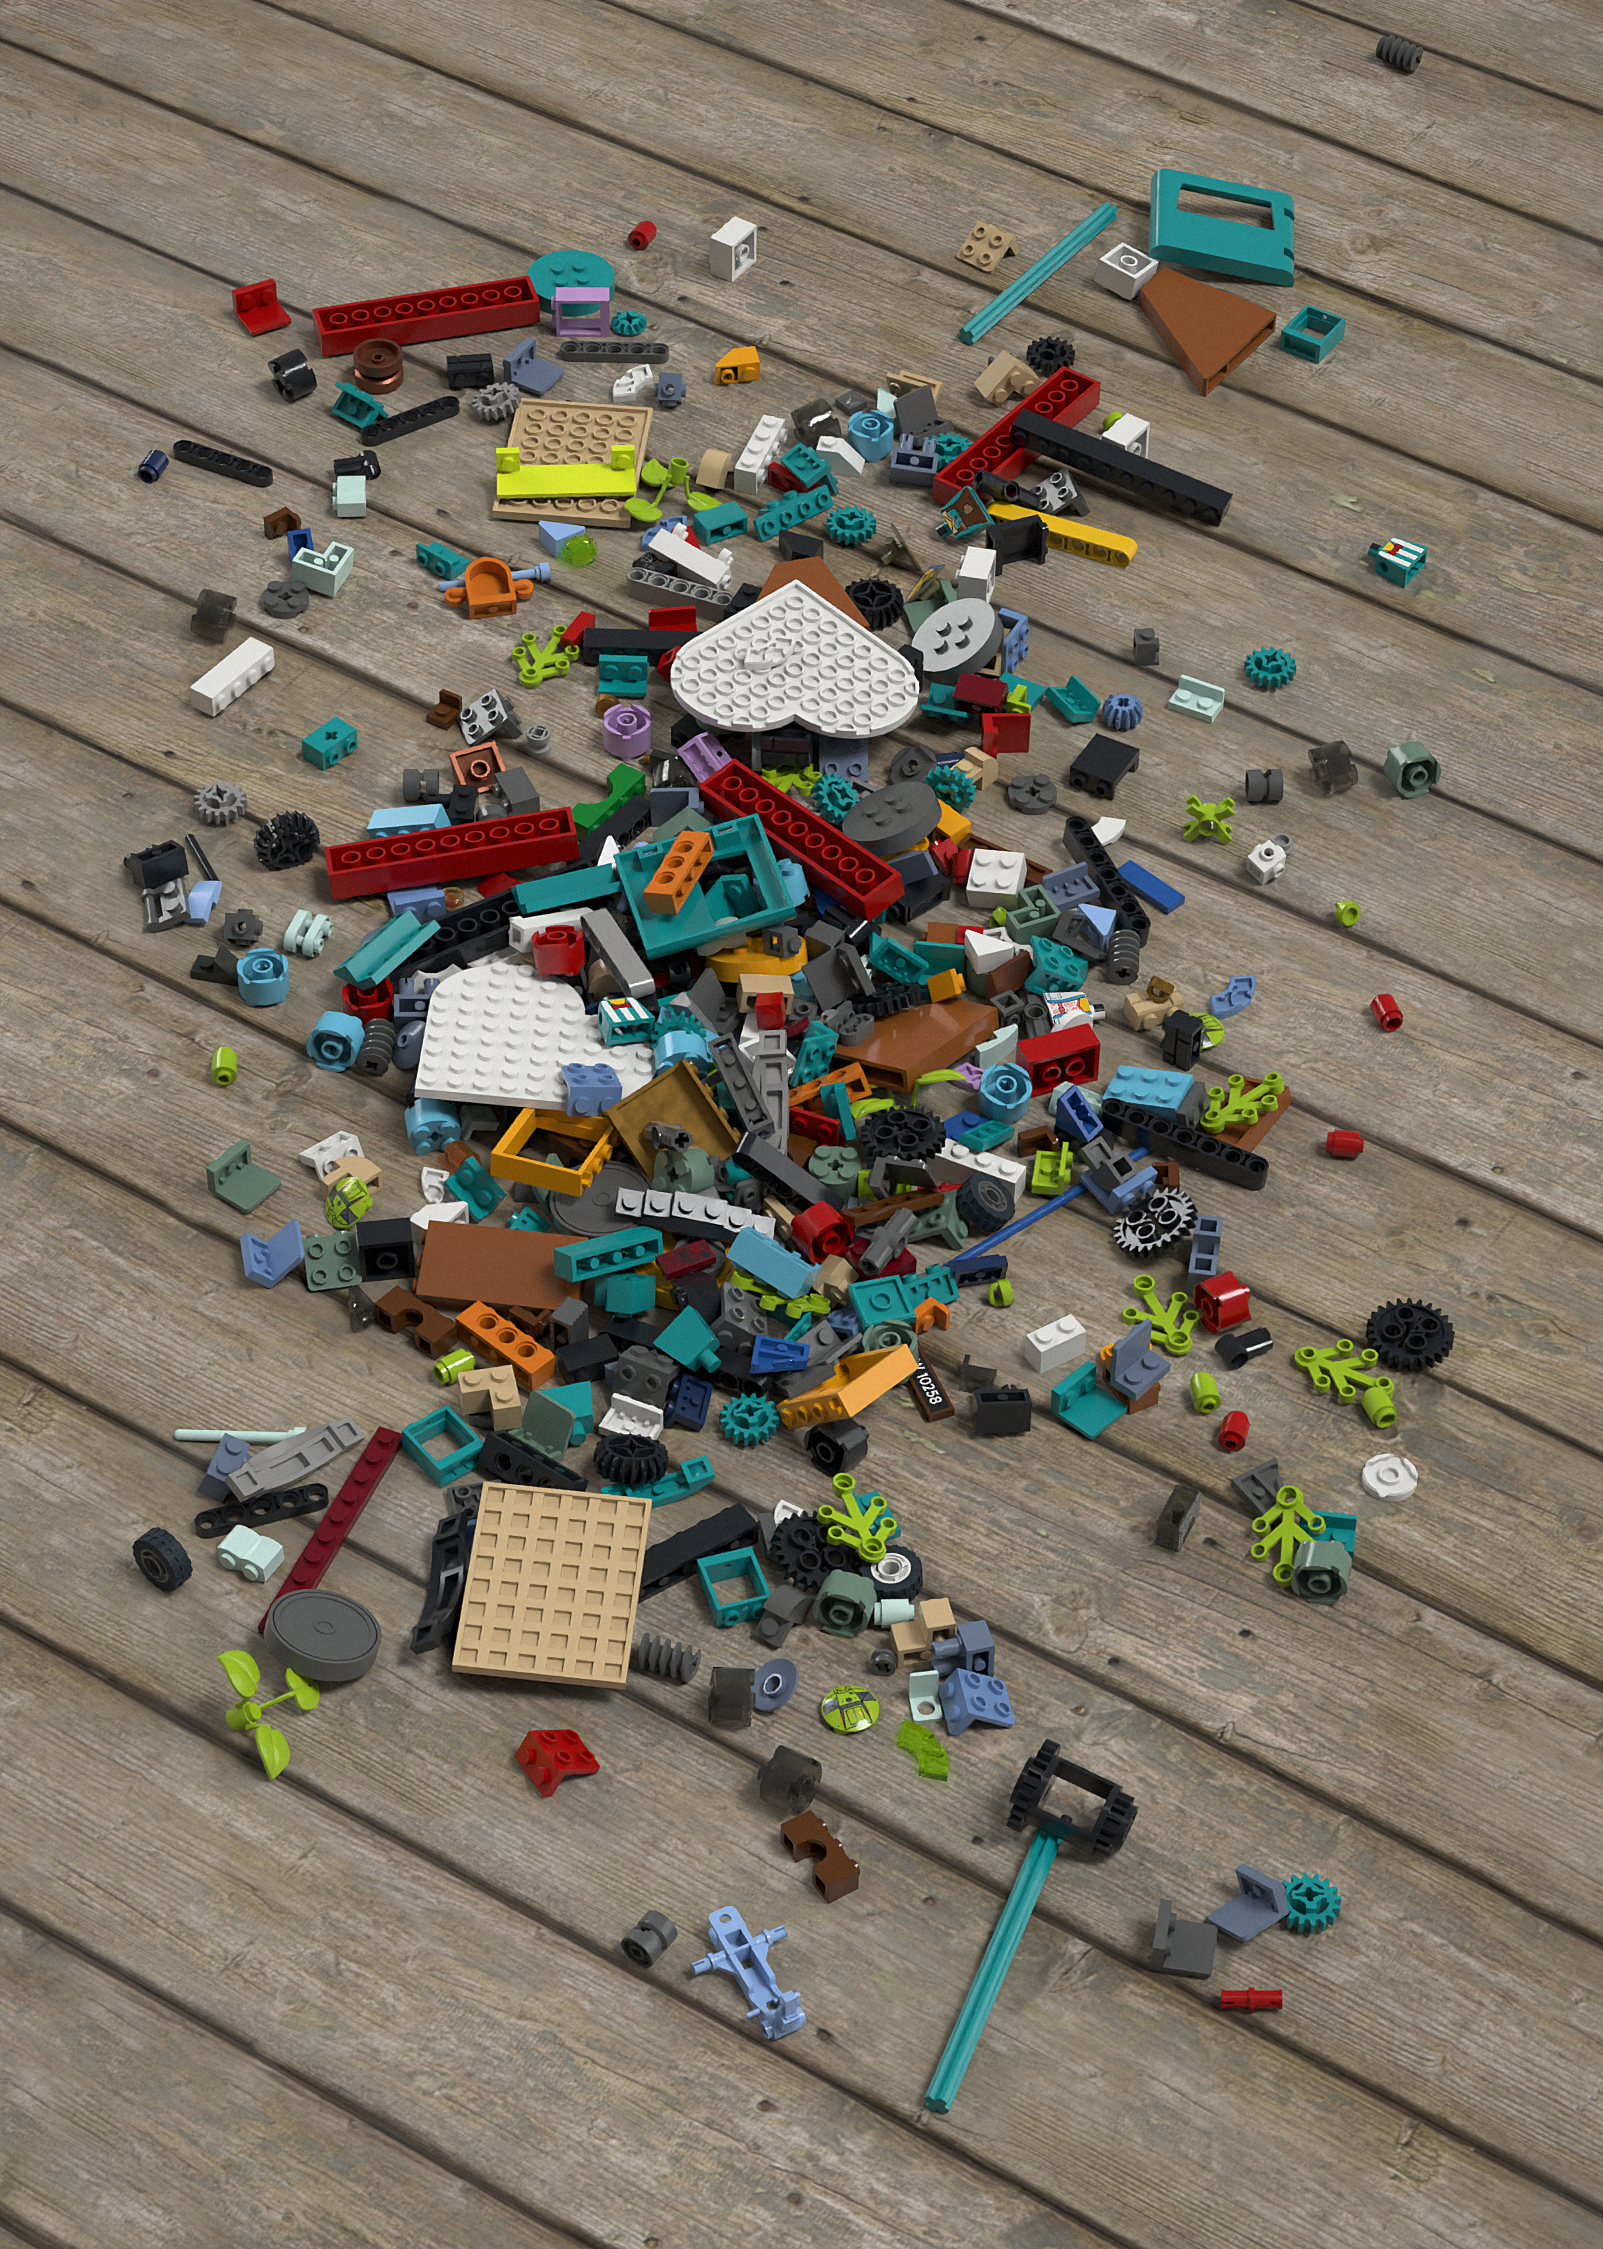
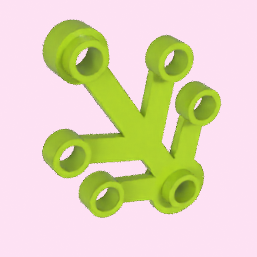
M565 625L554 627L551 631V640L542 653L536 645V635L533 633L523 634L522 645L528 649L535 662L532 667L526 660L525 648L515 647L512 650V659L517 662L522 670L519 673V680L523 687L535 689L540 686L543 678L569 673L570 662L568 660H577L580 657V649L576 645L574 650L571 649V646H567L565 652L553 655L558 646H561L560 636L567 629ZM555 664V667L543 669L544 666Z
M812 763L810 767H806L803 770H795L792 766L777 770L765 766L762 768L761 777L774 786L779 785L777 788L784 793L793 785L800 795L809 796L814 793L811 789L815 786L814 782L822 777V773L812 772ZM801 779H807L808 782H803Z
M1277 1072L1267 1073L1261 1085L1242 1097L1241 1090L1245 1086L1243 1076L1239 1074L1230 1076L1228 1078L1230 1088L1228 1106L1220 1110L1221 1102L1225 1099L1223 1088H1211L1208 1091L1211 1102L1210 1110L1201 1117V1126L1206 1132L1214 1134L1221 1132L1225 1128V1124L1245 1123L1251 1125L1258 1121L1257 1111L1272 1112L1278 1108L1277 1098L1274 1095L1282 1093L1285 1089L1282 1076ZM1265 1093L1267 1094V1096H1264V1097L1261 1099V1101L1252 1102V1101L1256 1100L1257 1098H1259L1260 1096H1262L1263 1094H1265ZM1235 1112H1241V1114L1232 1115Z
M734 1271L730 1281L732 1285L738 1286L745 1292L752 1290L765 1294L762 1296L759 1306L766 1310L774 1311L777 1304H788L785 1314L793 1318H800L802 1312L808 1311L812 1315L819 1317L830 1313L831 1308L829 1305L831 1301L819 1294H810V1297L804 1295L788 1300L777 1294V1288L769 1283L768 1285H763L755 1281V1284H753L754 1278L747 1273Z
M1145 1274L1136 1276L1133 1281V1292L1138 1298L1145 1300L1153 1315L1138 1311L1134 1307H1127L1123 1310V1322L1127 1325H1135L1137 1322L1142 1323L1148 1318L1152 1321L1153 1327L1163 1329L1165 1332L1163 1334L1151 1330L1150 1341L1165 1345L1166 1349L1175 1355H1184L1190 1352L1193 1344L1190 1333L1192 1328H1196L1199 1325V1313L1194 1310L1186 1311L1183 1315L1181 1328L1177 1330L1174 1326L1180 1310L1187 1307L1188 1296L1183 1292H1175L1172 1295L1171 1305L1166 1313L1154 1295V1279Z
M1341 1339L1337 1342V1346L1317 1350L1306 1346L1299 1348L1295 1352L1294 1360L1297 1367L1302 1371L1309 1372L1314 1382V1390L1319 1393H1326L1330 1389L1331 1380L1328 1376L1321 1373L1320 1369L1329 1372L1339 1392V1400L1344 1403L1353 1402L1356 1393L1355 1388L1352 1385H1348L1345 1379L1368 1388H1384L1390 1399L1393 1397L1394 1384L1388 1377L1382 1376L1375 1379L1352 1370L1365 1366L1374 1367L1377 1364L1378 1353L1373 1349H1365L1359 1357L1336 1362L1327 1359L1338 1356H1351L1353 1343L1350 1340Z
M847 1473L836 1474L833 1478L831 1489L837 1498L842 1499L850 1517L835 1511L829 1505H822L818 1509L817 1520L822 1524L834 1522L857 1533L859 1538L845 1533L841 1527L832 1526L829 1528L826 1537L828 1543L831 1545L843 1543L858 1550V1554L863 1560L870 1563H878L886 1556L884 1542L887 1537L895 1534L897 1522L890 1517L881 1519L879 1531L875 1536H872L869 1529L877 1516L885 1513L887 1501L880 1496L873 1497L870 1501L869 1509L862 1516L852 1494L855 1487V1479Z
M1292 1485L1283 1486L1276 1495V1504L1262 1517L1256 1518L1252 1523V1528L1257 1536H1266L1261 1542L1255 1543L1251 1547V1554L1255 1561L1263 1562L1267 1560L1269 1550L1282 1539L1281 1562L1274 1567L1273 1575L1276 1582L1283 1587L1291 1586L1294 1567V1538L1300 1544L1303 1541H1317L1312 1539L1295 1523V1512L1308 1522V1527L1313 1534H1322L1326 1529L1323 1517L1315 1515L1303 1504L1304 1496L1302 1491ZM1295 1498L1294 1501L1286 1503L1287 1499ZM1283 1514V1522L1269 1534L1270 1524ZM1321 1522L1319 1527H1312L1314 1523ZM1260 1524L1266 1525L1265 1528L1261 1530L1257 1529V1527ZM1260 1549H1263V1550H1264V1553H1263V1554H1261V1555H1256V1552H1257L1258 1550H1260ZM1285 1574H1291L1289 1578L1282 1579Z

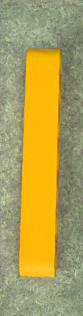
M995 500L986 509L995 524L1038 514L1043 523L1046 522L1049 528V535L1046 539L1047 547L1113 566L1127 567L1138 550L1137 543L1129 537Z

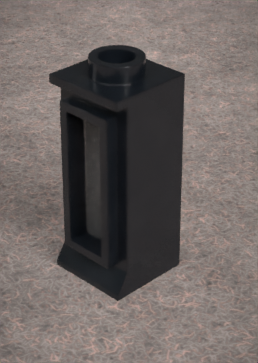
M938 872L934 876L908 883L903 886L905 894L890 905L888 910L892 918L897 919L906 926L907 921L914 919L943 901H949L951 881Z

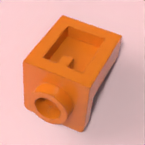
M930 1296L914 1309L917 1316L916 1321L909 1323L916 1336L922 1331L930 1329L933 1323L945 1331L950 1325V1310L943 1303H939Z

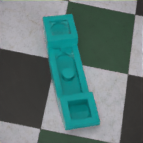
M707 1455L681 1462V1470L661 1477L660 1481H654L653 1484L645 1483L643 1486L638 1484L629 1486V1484L621 1485L616 1483L600 1489L602 1494L652 1499L653 1509L676 1502L695 1493L716 1477Z

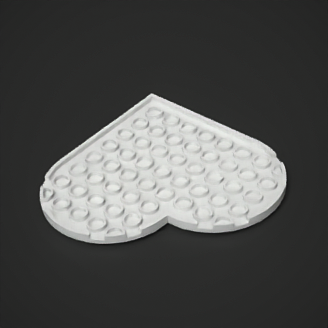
M797 579L687 642L676 654L670 676L673 694L686 711L703 723L740 732L766 731L781 728L795 721L807 730L827 736L849 739L874 737L894 730L909 719L916 708L919 696V681H917L914 675L915 670L900 653ZM773 635L797 638L794 652L783 663L768 669L744 670L747 647L765 645L771 640Z
M499 962L494 965L479 966L460 971L445 979L434 990L429 1004L414 1097L566 1111L568 1086L561 1074V1067L568 1066L570 1063H580L584 1066L604 1063L614 1069L623 1087L621 1100H623L656 1078L654 1049L651 1048V1044L647 1040L606 1046L597 1025L598 1015H585V1007L581 997L568 983L554 975L551 977L539 976V971L529 965L517 966Z

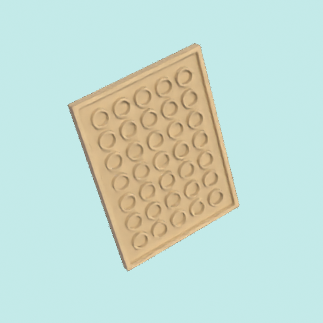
M521 398L522 402L519 403L520 407L516 408L507 448L519 447L520 466L611 464V445H634L636 495L499 499L496 493L492 510L493 518L630 528L633 516L625 511L624 504L628 499L637 498L640 475L653 419V408Z

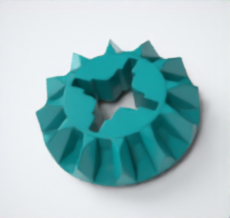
M625 310L624 313L617 312V315L612 317V328L617 333L623 335L639 334L647 327V318L643 316V313H636L635 310L632 312Z

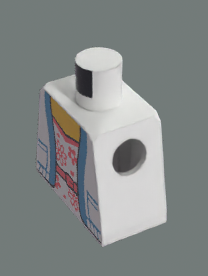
M1083 992L1043 993V1005L1047 1008V1021L1050 1032L1055 1024L1059 1026L1062 1022L1060 1020L1062 1016L1071 1010L1081 1009L1090 1015L1092 1029L1093 1020L1105 1019L1103 1004L1089 1005Z

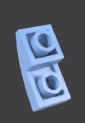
M198 881L188 896L191 917L184 920L185 923H208L212 905L218 904L223 884L221 881Z

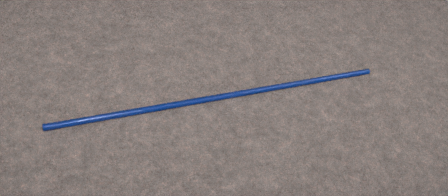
M1208 1106L1205 1113L1210 1110V1106ZM1141 1146L1128 1155L1135 1163L1153 1152V1150ZM1082 1182L1064 1192L1063 1196H1057L950 1261L978 1257L1088 1191L1087 1187ZM948 1262L943 1264L942 1266L947 1267ZM835 1332L839 1339L847 1335V1333Z

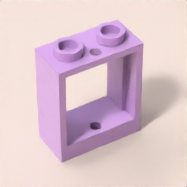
M556 287V296H551V309L556 310V315H552V328H556V337H610L609 288ZM562 304H600L601 319H562Z
M711 730L695 736L677 750L700 783L732 761ZM721 751L722 756H718L717 752Z

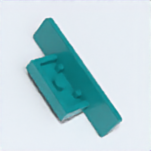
M821 485L807 493H797L796 490L789 491L783 494L784 498L765 503L766 507L758 510L760 517L754 519L753 523L759 540L765 541L779 534L780 529L786 530L832 507L833 501L827 485Z

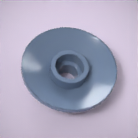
M420 1020L412 1021L405 1025L396 1036L392 1058L398 1067L412 1069L419 1065L426 1027L425 1022Z
M777 1658L765 1663L755 1673L750 1683L749 1699L752 1705L760 1711L769 1712L786 1704L793 1696L798 1685L799 1673L797 1667L785 1658Z

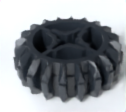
M869 577L868 580L860 578L859 582L852 581L851 585L846 586L845 592L870 624V628L874 630L877 627L884 629L885 625L892 626L893 622H898L899 617L902 616L904 599L901 589L896 588V584H889L888 580L880 581V578L872 580Z
M286 810L284 815L277 813L275 818H268V823L260 824L261 830L255 831L256 837L253 839L254 852L260 863L268 867L269 870L276 868L281 871L283 868L290 869L297 867L299 864L305 865V860L313 859V853L318 852L317 847L320 844L319 830L315 822L305 813L300 814L296 810L292 813Z
M621 1432L618 1435L610 1434L608 1437L601 1438V1441L597 1442L593 1455L594 1468H596V1473L602 1475V1478L610 1479L612 1483L619 1482L621 1485L630 1484L631 1486L636 1484L643 1486L645 1483L653 1484L654 1481H660L661 1477L665 1476L669 1461L666 1446L660 1444V1441L652 1440L650 1436L644 1437L641 1434L634 1435L631 1433L622 1434Z

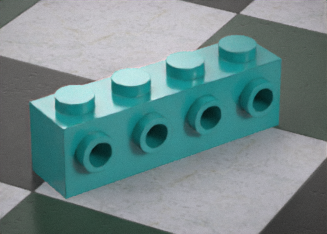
M642 1225L553 1249L555 1275L566 1279L569 1283H577L591 1277L603 1276L606 1273L625 1270L628 1267L640 1264H647L654 1261L655 1256L663 1254L662 1232Z

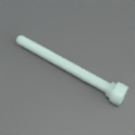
M295 1427L294 1430H289V1432L178 1429L174 1432V1437L177 1440L221 1441L224 1433H227L244 1442L279 1443L307 1431V1427Z

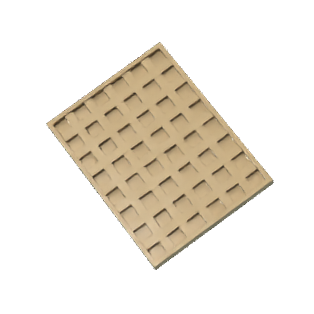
M483 1482L452 1662V1672L625 1690L652 1499Z

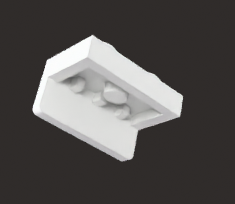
M614 1393L611 1397V1408L599 1425V1433L605 1436L610 1434L618 1435L620 1432L622 1434H641V1436H650L652 1440H656L663 1430V1411L653 1405H647L630 1397Z

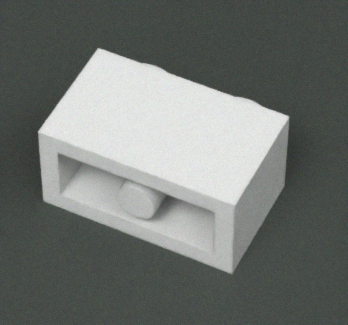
M1072 1314L1026 1335L1025 1358L1039 1374H1042L1084 1354L1086 1330Z

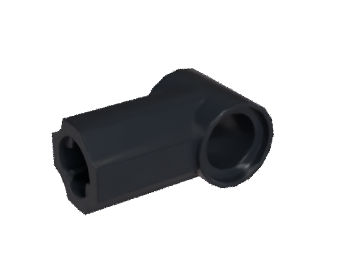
M364 450L357 457L333 461L336 480L338 476H366V480H374L381 474L377 455L372 450Z
M837 904L829 905L821 917L822 922L845 931L844 943L855 947L873 933L871 925L864 917L858 915L855 918Z
M1260 1327L1238 1337H1235L1233 1334H1226L1218 1339L1214 1348L1231 1370H1236L1244 1366L1250 1357L1271 1350L1273 1348V1341L1266 1327Z

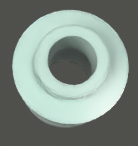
M881 1599V1602L875 1603L874 1625H881V1628H891L892 1624L914 1621V1605H909L908 1599Z

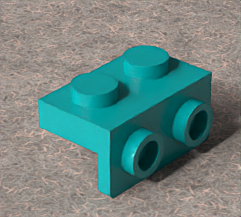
M1076 676L1070 677L1066 687L1048 686L1044 694L1051 701V704L1058 708L1065 715V718L1072 723L1092 722L1101 705V701Z

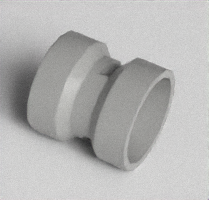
M540 724L529 727L526 732L528 755L538 759L547 757L551 753L550 729Z

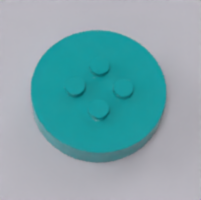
M580 250L552 252L537 259L527 272V276H530L539 298L540 310L552 315H556V310L551 309V296H556V287L609 288L610 302L615 294V274L612 266L602 257L590 252ZM562 304L563 317L584 316L600 310V304Z

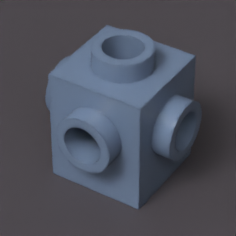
M659 372V383L654 384V396L658 397L659 403H663V406L676 407V403H682V398H686V384H682V373ZM669 388L674 389L671 393L667 392Z

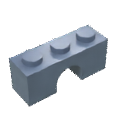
M1197 1215L1198 1220L1195 1221L1196 1228H1194L1189 1265L1187 1295H1193V1288L1198 1283L1216 1276L1223 1217Z

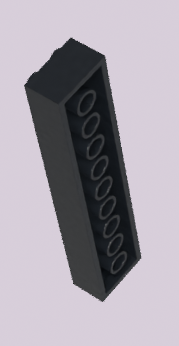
M586 858L528 882L595 866ZM511 888L432 919L436 920L441 928L385 978L392 984L394 997V994H398V980L405 978L406 984L407 978H411L417 970L424 973H438L446 970L452 964L460 969H465L468 963L511 946L509 945L510 935L508 933L510 930V917L521 916L522 918L557 913L560 912L561 908L572 907L573 909L588 907L596 911L600 909L601 905L607 907L608 900L613 902V896L608 894L522 915L511 892Z

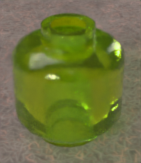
M587 534L568 538L566 540V548H562L565 561H570L574 567L593 563L595 556L598 555L594 538H590Z

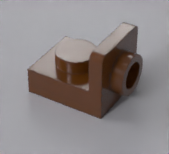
M287 507L264 517V532L269 540L287 531L301 529L300 517Z
M442 689L439 692L440 702L426 715L427 723L447 731L458 720L457 716L462 711V697Z
M1153 1162L1152 1167L1158 1172L1154 1184H1163V1191L1166 1188H1169L1170 1192L1176 1188L1179 1191V1162Z
M515 1305L509 1310V1321L525 1335H530L537 1343L542 1337H546L550 1333L551 1327L549 1325L551 1323L549 1322V1317L552 1314L550 1310L545 1309L536 1317L530 1311Z

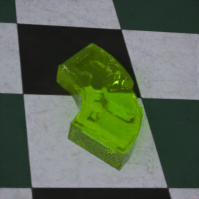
M903 1719L897 1739V1748L907 1751L915 1758L919 1766V1776L947 1782L949 1760L945 1748L941 1746L930 1730L918 1723Z

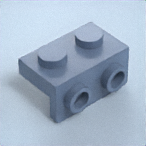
M1086 862L1072 865L1045 875L1042 878L1043 888L1060 912L1100 898V889L1088 876V864Z

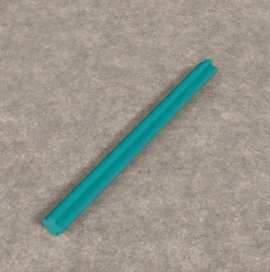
M1108 201L1098 207L960 328V341L962 343L966 341L969 346L973 345L1117 218L1115 213L1118 211L1117 207L1114 204L1110 206Z
M1040 1829L1036 1831L924 2097V2101L927 2102L925 2107L932 2112L939 2110L941 2113L946 2114L951 2108L1061 1844V1839Z

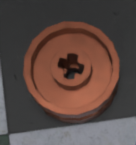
M376 338L366 340L354 349V379L360 389L369 393L382 394L397 389L403 383V352L397 343L388 339Z

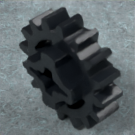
M1050 336L1047 339L1040 337L1039 342L1033 340L1032 345H1028L1026 361H1029V366H1034L1035 371L1042 369V373L1050 371L1051 374H1054L1063 366L1070 369V365H1074L1075 350H1073L1072 344L1067 345V340L1061 342L1059 337L1055 340H1052Z

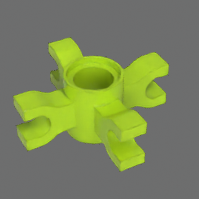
M1194 794L1186 798L1189 806L1185 808V811L1197 818L1184 824V829L1187 832L1183 834V837L1189 843L1195 840L1199 834L1205 836L1216 835L1224 845L1232 841V837L1229 835L1232 832V827L1221 821L1233 816L1235 812L1231 809L1235 802L1229 796L1223 799L1219 805L1213 803L1202 804Z

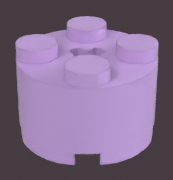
M623 704L608 709L604 714L603 720L604 748L624 761H631L635 756L645 753L652 746L650 713L645 708L635 704H631V707H623Z

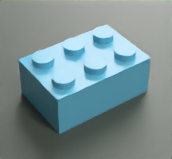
M1120 1065L1102 1098V1102L1107 1098H1117L1177 1122L1176 1112L1194 1084L1193 1074Z

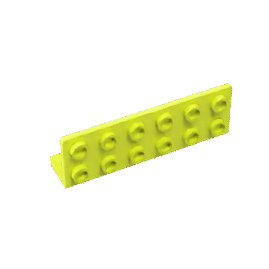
M611 445V464L520 466L519 447L496 448L497 498L532 499L544 497L636 495L634 445Z

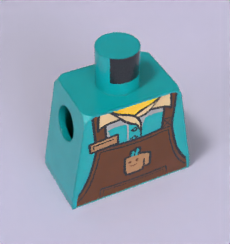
M965 486L940 510L945 522L935 529L942 539L953 533L957 539L964 540L986 530L987 526L995 525L975 490L972 487Z

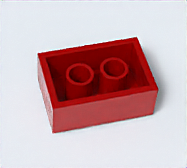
M1089 1023L1017 1042L1015 1064L1026 1070L1030 1076L1032 1085L1031 1098L1053 1093V1089L1065 1081L1077 1086L1097 1081L1101 1043Z

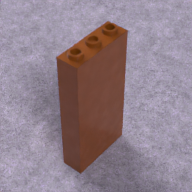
M429 1220L428 1228L422 1231L421 1244L424 1245L423 1254L418 1255L417 1270H420L419 1278H415L413 1281L412 1293L423 1303L436 1307L466 1310L479 1300L487 1307L493 1308L498 1314L509 1315V1310L515 1305L530 1311L536 1317L545 1309L550 1310L551 1314H553L568 1296L582 1301L585 1279L577 1283H569L566 1279L555 1275L553 1249L586 1241L589 1238Z

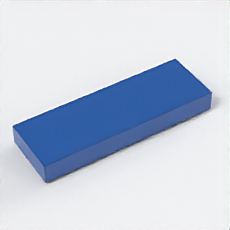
M1132 860L1118 868L1121 876L1132 891L1167 915L1185 903L1184 895Z

